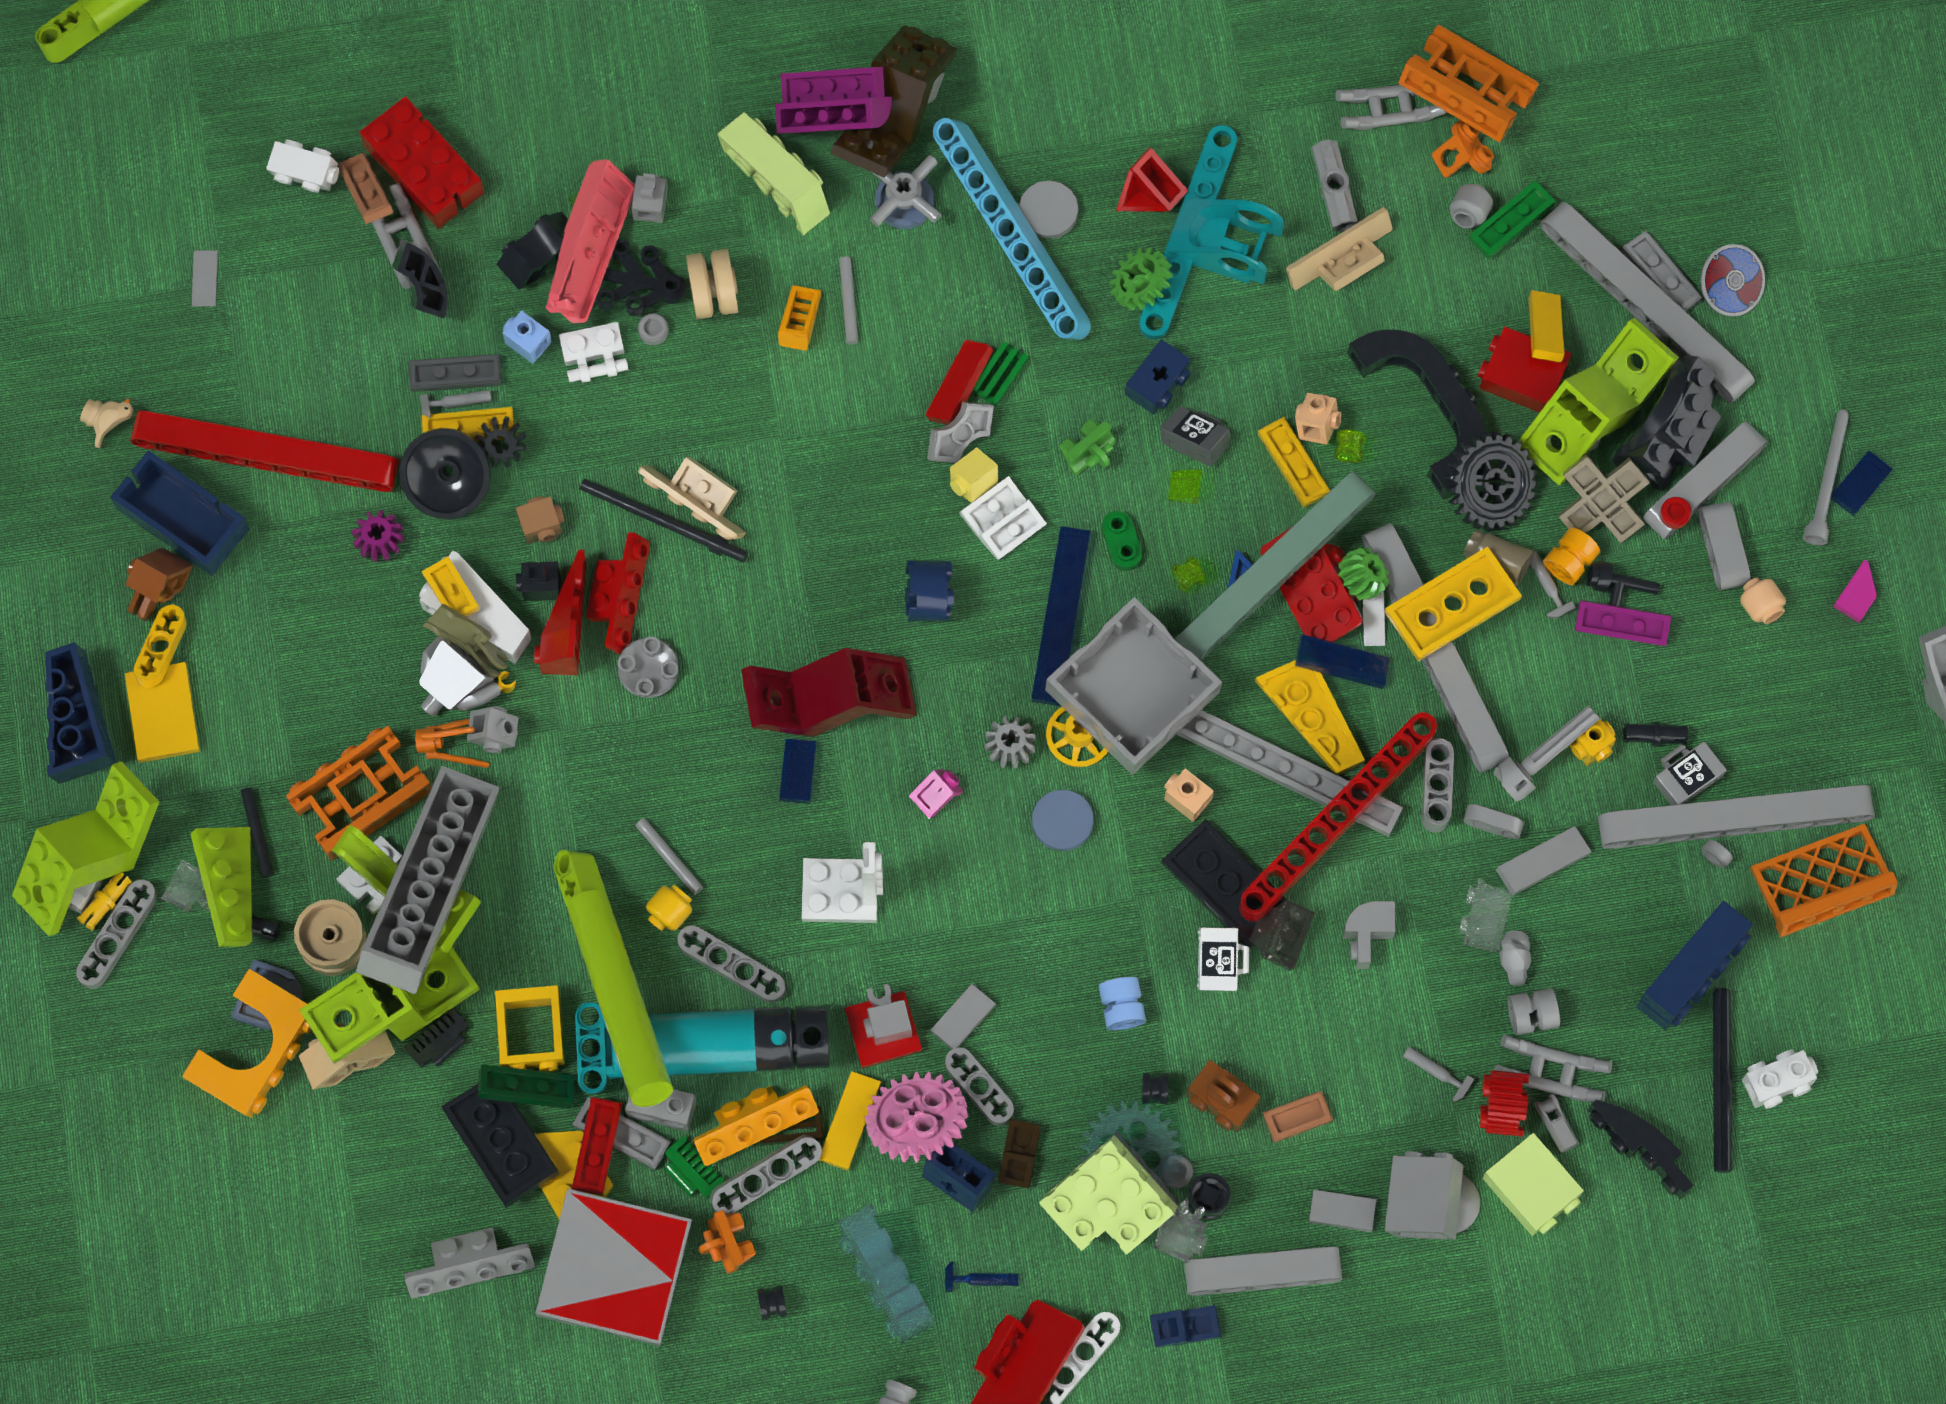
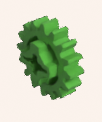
M1151 247L1146 252L1142 248H1138L1137 255L1135 256L1129 252L1128 260L1126 262L1120 260L1119 265L1121 268L1112 272L1116 279L1110 281V285L1114 288L1111 294L1124 308H1129L1131 311H1134L1136 306L1140 310H1144L1146 303L1153 306L1155 305V297L1163 298L1162 289L1170 287L1166 279L1173 277V274L1169 271L1172 265L1160 251H1155Z

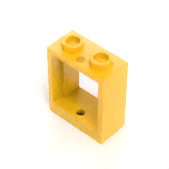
M558 985L495 991L500 1066L525 1070L539 1068L542 1072L556 1071L558 1066H565L561 994ZM551 1006L555 1052L509 1056L506 1009Z

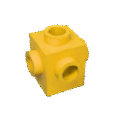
M1599 719L1570 744V749L1586 766H1589L1596 760L1600 763L1613 753L1612 747L1616 741L1614 737L1615 731L1607 721L1604 720L1602 722ZM1592 734L1596 740L1591 739L1589 735Z

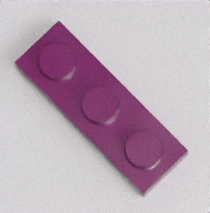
M1580 599L1574 630L1666 646L1672 616L1670 614Z

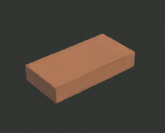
M1322 1091L1268 1110L1262 1114L1274 1144L1333 1122Z

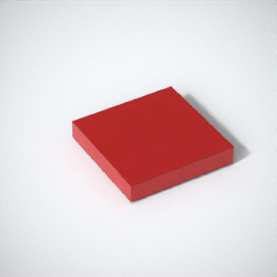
M905 991L891 994V1003L901 1000L905 1001L912 1029V1037L875 1046L874 1038H867L863 1019L868 1018L867 1009L875 1006L867 1001L844 1008L862 1069L922 1052Z

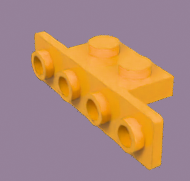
M770 1085L766 1088H758L752 1091L749 1096L737 1102L732 1101L723 1105L720 1110L714 1112L720 1126L695 1137L693 1141L705 1166H708L816 1115L819 1110L807 1085L779 1098Z

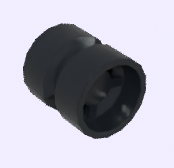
M1205 1173L1196 1177L1191 1184L1187 1199L1188 1208L1192 1215L1205 1222L1221 1218L1227 1210L1231 1196L1227 1181L1214 1173Z

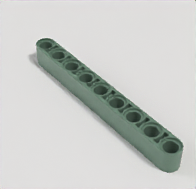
M1355 471L1348 474L1174 640L1185 649L1191 651L1200 661L1204 660L1360 512L1375 496L1374 490Z

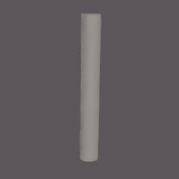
M850 257L839 258L846 343L854 345L858 343L852 264Z
M645 818L639 820L635 825L636 828L693 895L698 894L703 889L700 882Z

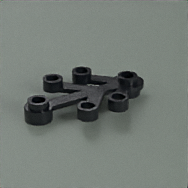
M619 239L616 242L612 255L615 259L620 260L627 272L606 269L603 280L622 284V286L613 291L609 289L600 290L597 294V305L600 309L609 310L613 308L615 303L629 297L626 300L627 313L631 316H639L645 309L662 300L669 304L678 303L686 295L687 286L680 276L670 275L659 260L658 249L651 245L642 248L641 261L644 265L650 266L657 279L646 277L631 256L629 243L626 240ZM620 247L626 249L623 252L616 251V249ZM646 254L655 255L653 258L645 257ZM668 286H675L676 288H675V289H668L667 287H668ZM642 289L652 291L642 298L633 295ZM604 297H608L611 299L608 302L601 301V299ZM634 303L640 305L638 308L630 307V305Z

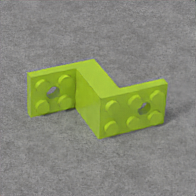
M1636 318L1629 320L1595 365L1564 380L1519 439L1522 443L1520 449L1528 448L1529 455L1527 457L1535 459V464L1558 485L1563 484L1567 480L1563 476V472L1587 454L1598 439L1628 424L1679 357ZM1633 353L1642 357L1643 367L1641 369L1633 365ZM1552 435H1556L1561 439V450H1557L1552 446Z
M123 762L112 764L95 810L36 829L12 896L48 936L59 933L76 888L134 869L159 801Z
M453 947L450 948L447 954L435 948L416 994L355 972L299 1011L332 1062L336 1064L388 1028L402 1042L479 991L480 988ZM435 972H441L445 976V981L439 988H432L428 983L429 977ZM342 1011H349L352 1015V1021L346 1027H338L335 1022L336 1016Z

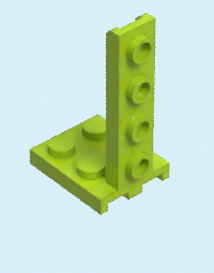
M349 825L332 851L385 898L398 864L359 829ZM461 889L459 890L435 947L436 949L446 954L448 953L481 904V901L476 896Z

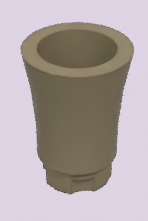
M1476 529L1465 547L1464 556L1469 558L1488 546L1517 588L1530 566L1535 550L1513 544L1490 533L1485 534Z

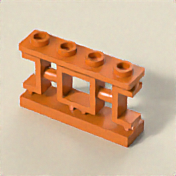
M1441 25L1435 27L1423 49L1430 53L1432 57L1426 61L1415 54L1407 61L1398 82L1401 86L1499 143L1505 137L1508 128L1512 126L1517 115L1516 112L1507 108L1509 104L1514 102L1525 109L1531 102L1539 85L1536 80ZM1444 57V58L1450 60L1451 62L1455 63V65L1449 63L1448 61H1446V60H1444V59H1442V58ZM1434 68H1436L1437 70L1443 72L1444 74H1446V76H1444V75H1442L1441 73L1435 71ZM1462 72L1480 82L1483 86L1478 91L1457 79V76ZM1493 87H1496V88L1500 89L1501 91L1505 92L1506 95H1504L1503 93H1501V92H1499L1498 90L1494 89ZM1485 97L1498 105L1496 106L1490 103L1489 101L1485 100Z
M389 726L373 730L367 735L366 741L357 747L356 745L348 747L341 753L340 759L332 764L326 763L316 770L315 776L306 782L304 780L297 782L290 788V793L286 795L289 804L294 808L298 816L312 808L326 828L314 837L330 861L338 857L332 849L349 825L356 827L368 837L429 795L432 789L429 780L422 774L418 766L404 774L390 754L400 748L401 744ZM379 750L387 764L372 773L364 760ZM364 773L377 793L352 809L339 789ZM395 774L404 787L388 796L380 783ZM328 786L336 799L321 808L312 795ZM344 809L352 823L337 832L329 818Z

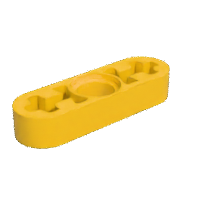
M167 605L160 609L136 660L134 674L138 683L143 687H155L162 682L183 636L187 620L179 606ZM173 617H177L178 621H172L168 628L166 620H172ZM164 640L169 643L164 651L156 652L152 650L153 645L157 641ZM151 666H153L155 672H149L147 676H144L143 671H149Z

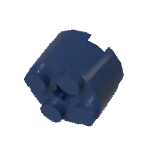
M907 560L905 574H909L910 579H907V588H905V608L908 621L950 620L951 607H953L954 603L953 589H949V579H952L951 561Z

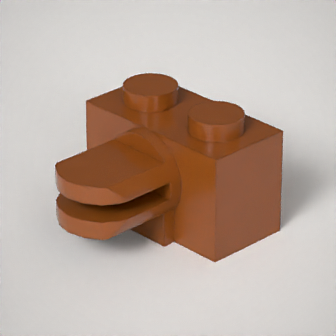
M160 548L133 559L127 569L129 577L125 584L135 590L127 609L128 613L132 615L138 614L139 619L147 621L153 615L159 601L164 603L173 599L175 594L183 590L193 564L165 548Z
M1211 1060L1207 1062L1187 1089L1186 1094L1190 1098L1188 1102L1195 1109L1202 1113L1205 1110L1215 1116L1214 1121L1221 1128L1227 1131L1233 1129L1235 1132L1240 1130L1259 1104L1261 1098L1260 1095L1247 1087L1245 1083Z

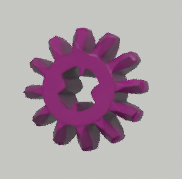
M381 509L378 511L377 517H373L372 513L367 511L366 516L368 520L365 521L358 518L356 522L359 528L352 529V535L356 538L353 545L355 549H361L360 554L363 558L371 555L372 561L376 563L379 555H383L384 559L389 561L390 556L388 552L391 551L399 554L400 549L397 544L404 543V536L400 534L403 530L402 524L395 523L396 518L393 514L385 518L384 511ZM380 532L382 538L376 540L374 534Z

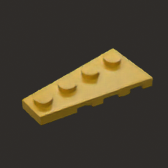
M1311 653L1255 678V682L1335 775L1338 776L1364 764L1365 759Z

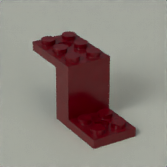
M843 648L792 672L751 665L741 669L743 688L746 694L752 728L814 737L867 713L901 719H910L917 716L906 660L903 657Z

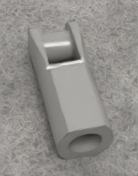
M1553 1094L1549 1095V1099L1542 1103L1539 1101L1534 1103L1539 1116L1561 1154L1579 1145L1558 1100ZM1555 1110L1558 1118L1550 1121L1547 1114Z

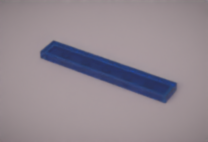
M1060 526L1031 702L1061 706L1045 690L1046 680L1070 658L1091 531Z

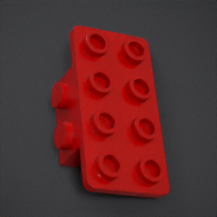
M1291 528L1263 545L1260 550L1261 555L1263 556ZM1325 544L1279 587L1311 649L1314 651L1323 650L1360 626L1363 622V617L1355 604L1358 601L1356 595L1350 596L1349 589L1343 586L1344 581L1338 576L1341 571L1338 564L1345 557V554L1341 548L1333 544Z
M1035 1300L1031 1303L1021 1321L1006 1314L1003 1321L996 1326L988 1346L981 1351L977 1358V1364L974 1369L985 1381L971 1404H1040L1085 1330L1084 1324L1040 1300Z

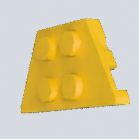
M582 1130L535 1134L560 1175L541 1186L543 1193L559 1220L567 1189L572 1190L583 1138ZM608 1175L603 1196L600 1197L606 1198L613 1188Z

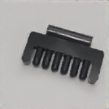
M454 1008L448 1011L449 1016L447 1014L442 1015V1019L449 1028L441 1019L436 1020V1024L443 1033L435 1024L430 1025V1029L437 1038L430 1030H424V1034L431 1043L422 1034L418 1035L419 1041L425 1048L416 1039L412 1040V1045L409 1043L405 1045V1050L420 1067L425 1066L429 1061H432L438 1067L466 1043L461 1035L468 1030V1025Z

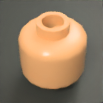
M1757 577L1743 586L1745 591L1741 595L1740 603L1753 621L1769 624L1785 612L1783 607L1786 604V598L1773 580H1759Z

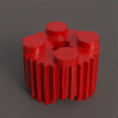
M1491 1070L1490 1074L1483 1075L1482 1093L1483 1097H1487V1106H1480L1479 1124L1480 1128H1485V1133L1524 1136V1128L1519 1126V1121H1526L1528 1096L1526 1090H1522L1523 1083L1529 1084V1074Z

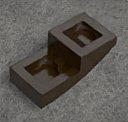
M1010 1119L998 1183L1029 1188L1041 1124Z

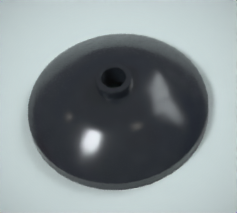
M437 428L424 432L409 444L401 459L400 481L405 495L418 510L431 517L453 519L468 514L482 502L490 485V464L484 450L471 436L459 430ZM446 465H450L454 468L453 475H449L445 472Z

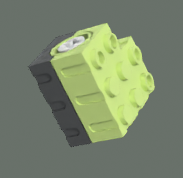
M1118 1130L1105 1143L1090 1153L1082 1163L1067 1173L1059 1183L1052 1186L1039 1202L1081 1251L1095 1237H1099L1106 1231L1112 1239L1114 1238L1120 1244L1119 1247L1127 1255L1168 1220L1180 1204L1179 1199L1169 1192L1166 1188L1167 1186L1157 1174L1147 1167L1142 1157L1132 1146H1129L1124 1141L1125 1138Z

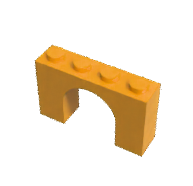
M249 969L232 996L262 1013L269 1021L273 1032V1043L269 1054L260 1064L253 1068L235 1070L205 1052L198 1050L182 1077L243 1115L252 1118L254 1114L258 1115L266 1105L267 1098L265 1096L271 1086L276 1087L284 1075L282 1069L288 1059L290 1061L293 1060L301 1047L299 1041L304 1033L308 1034L312 1029L299 1011L307 1003Z

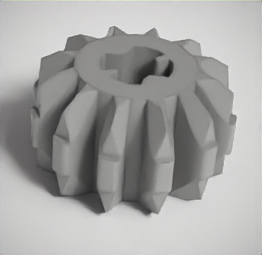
M1004 716L1002 726L994 721L991 724L993 731H986L985 738L989 742L984 745L985 751L992 752L990 755L992 762L1001 758L1000 767L1005 768L1007 761H1011L1012 767L1016 769L1018 768V759L1028 763L1029 756L1027 753H1035L1036 747L1031 743L1036 741V734L1028 733L1031 729L1029 723L1020 727V717H1015L1014 722L1009 723L1008 717ZM1010 738H1014L1015 743H1012L1011 747L1005 745Z

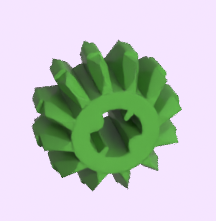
M1369 547L1353 549L1338 564L1341 570L1338 576L1343 579V586L1349 589L1350 596L1356 595L1359 601L1377 597L1389 584L1387 578L1389 571L1384 567L1385 561H1381L1378 552L1372 553Z

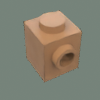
M542 496L534 497L528 500L527 504L516 507L527 545L537 541L541 543L552 541L558 534L562 533L560 523L565 522L560 505L554 506L550 496L546 498Z

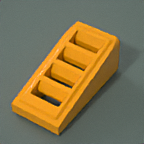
M792 285L778 332L780 346L804 351L808 350L821 298V290ZM796 299L811 301V304L800 303L795 301ZM793 310H795V311H801V312H806V313H808V314H802V313L793 312ZM790 322L805 324V326L792 324Z

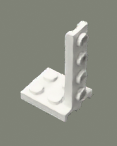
M875 842L863 843V859L803 858L802 922L877 923V895H883L882 852H876Z

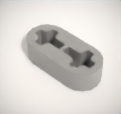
M1473 804L1467 806L1463 819L1471 827L1509 839H1519L1524 822L1519 818Z

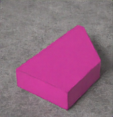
M1864 559L1833 606L1858 623H1860L1877 597L1868 561Z

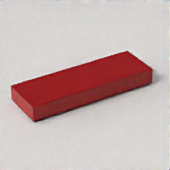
M965 339L925 414L930 421L948 425L957 417L962 402L967 401L993 352V349L988 344Z
M591 1097L572 1190L603 1196L622 1103Z

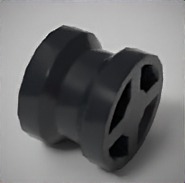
M1143 1072L1142 1104H1149L1151 1101L1168 1104V1073L1152 1076L1149 1072Z
M782 1285L775 1286L773 1290L757 1289L762 1321L769 1320L774 1315L787 1317Z

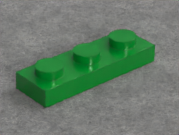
M1534 180L1474 230L1468 239L1489 260L1552 208L1555 200Z

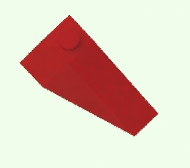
M578 549L541 635V645L535 646L534 663L539 664L541 674L578 676L587 563L585 550Z

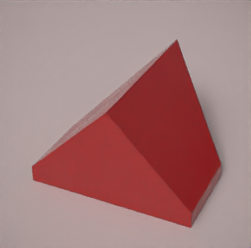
M1148 148L1130 167L1116 211L1170 212L1189 190L1152 148Z

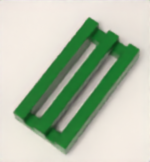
M1003 341L982 371L972 393L997 407L1029 360V356L1025 353H1019L1018 349L1009 347L1008 343ZM1005 353L1008 354L985 390L982 391V386ZM1015 358L1018 362L998 392L992 397L990 393Z

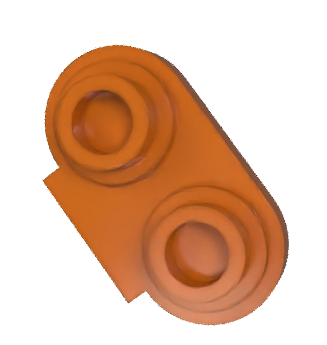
M1462 120L1452 125L1451 132L1453 136L1432 153L1435 163L1445 178L1450 177L1467 162L1475 171L1485 174L1491 169L1492 160L1494 159L1491 149L1480 142L1478 138L1480 131ZM1457 149L1459 154L1455 156L1454 164L1450 167L1447 166L1443 161L1445 151Z

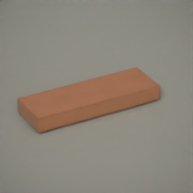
M365 153L338 163L339 171L365 224L393 213L392 207Z

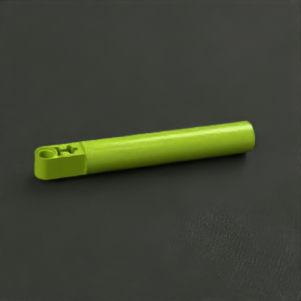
M78 0L41 26L35 34V39L48 61L53 63L61 62L150 0Z
M561 850L555 857L554 871L631 1102L638 1107L657 1105L665 1101L672 1094L673 1086L595 858L589 853Z

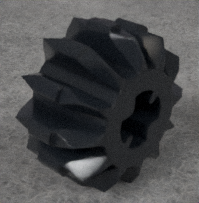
M493 416L491 419L493 427L483 422L481 428L485 433L477 432L475 438L482 442L479 445L486 451L485 454L488 460L490 457L494 458L493 467L498 466L499 459H503L504 466L509 467V457L518 462L521 456L517 451L526 450V444L519 442L526 438V433H515L519 429L520 423L515 422L511 427L508 426V416L504 417L503 424H499L498 418ZM499 436H504L505 442L509 445L504 443L503 448L497 447V441L493 439L498 440Z

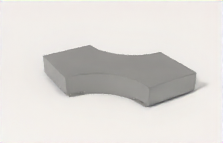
M962 402L957 417L950 424L939 429H931L927 459L940 462H958L969 443L979 437L990 435L994 405Z

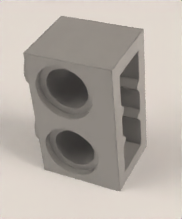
M673 1089L672 1094L665 1101L649 1107L634 1105L629 1096L625 1111L628 1118L689 1132L697 1102L695 1094Z

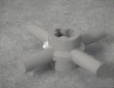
M929 155L912 174L898 173L894 176L889 172L884 178L873 173L886 184L887 200L870 217V221L878 227L896 207L908 209L913 206L933 223L940 218L941 213L921 198L922 188L920 184L924 177L938 164L936 159Z

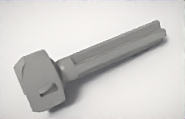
M1587 705L1524 758L1521 764L1518 761L1514 762L1509 756L1496 767L1494 775L1500 780L1502 786L1515 801L1524 799L1536 789V786L1532 783L1533 778L1531 775L1536 774L1600 718Z

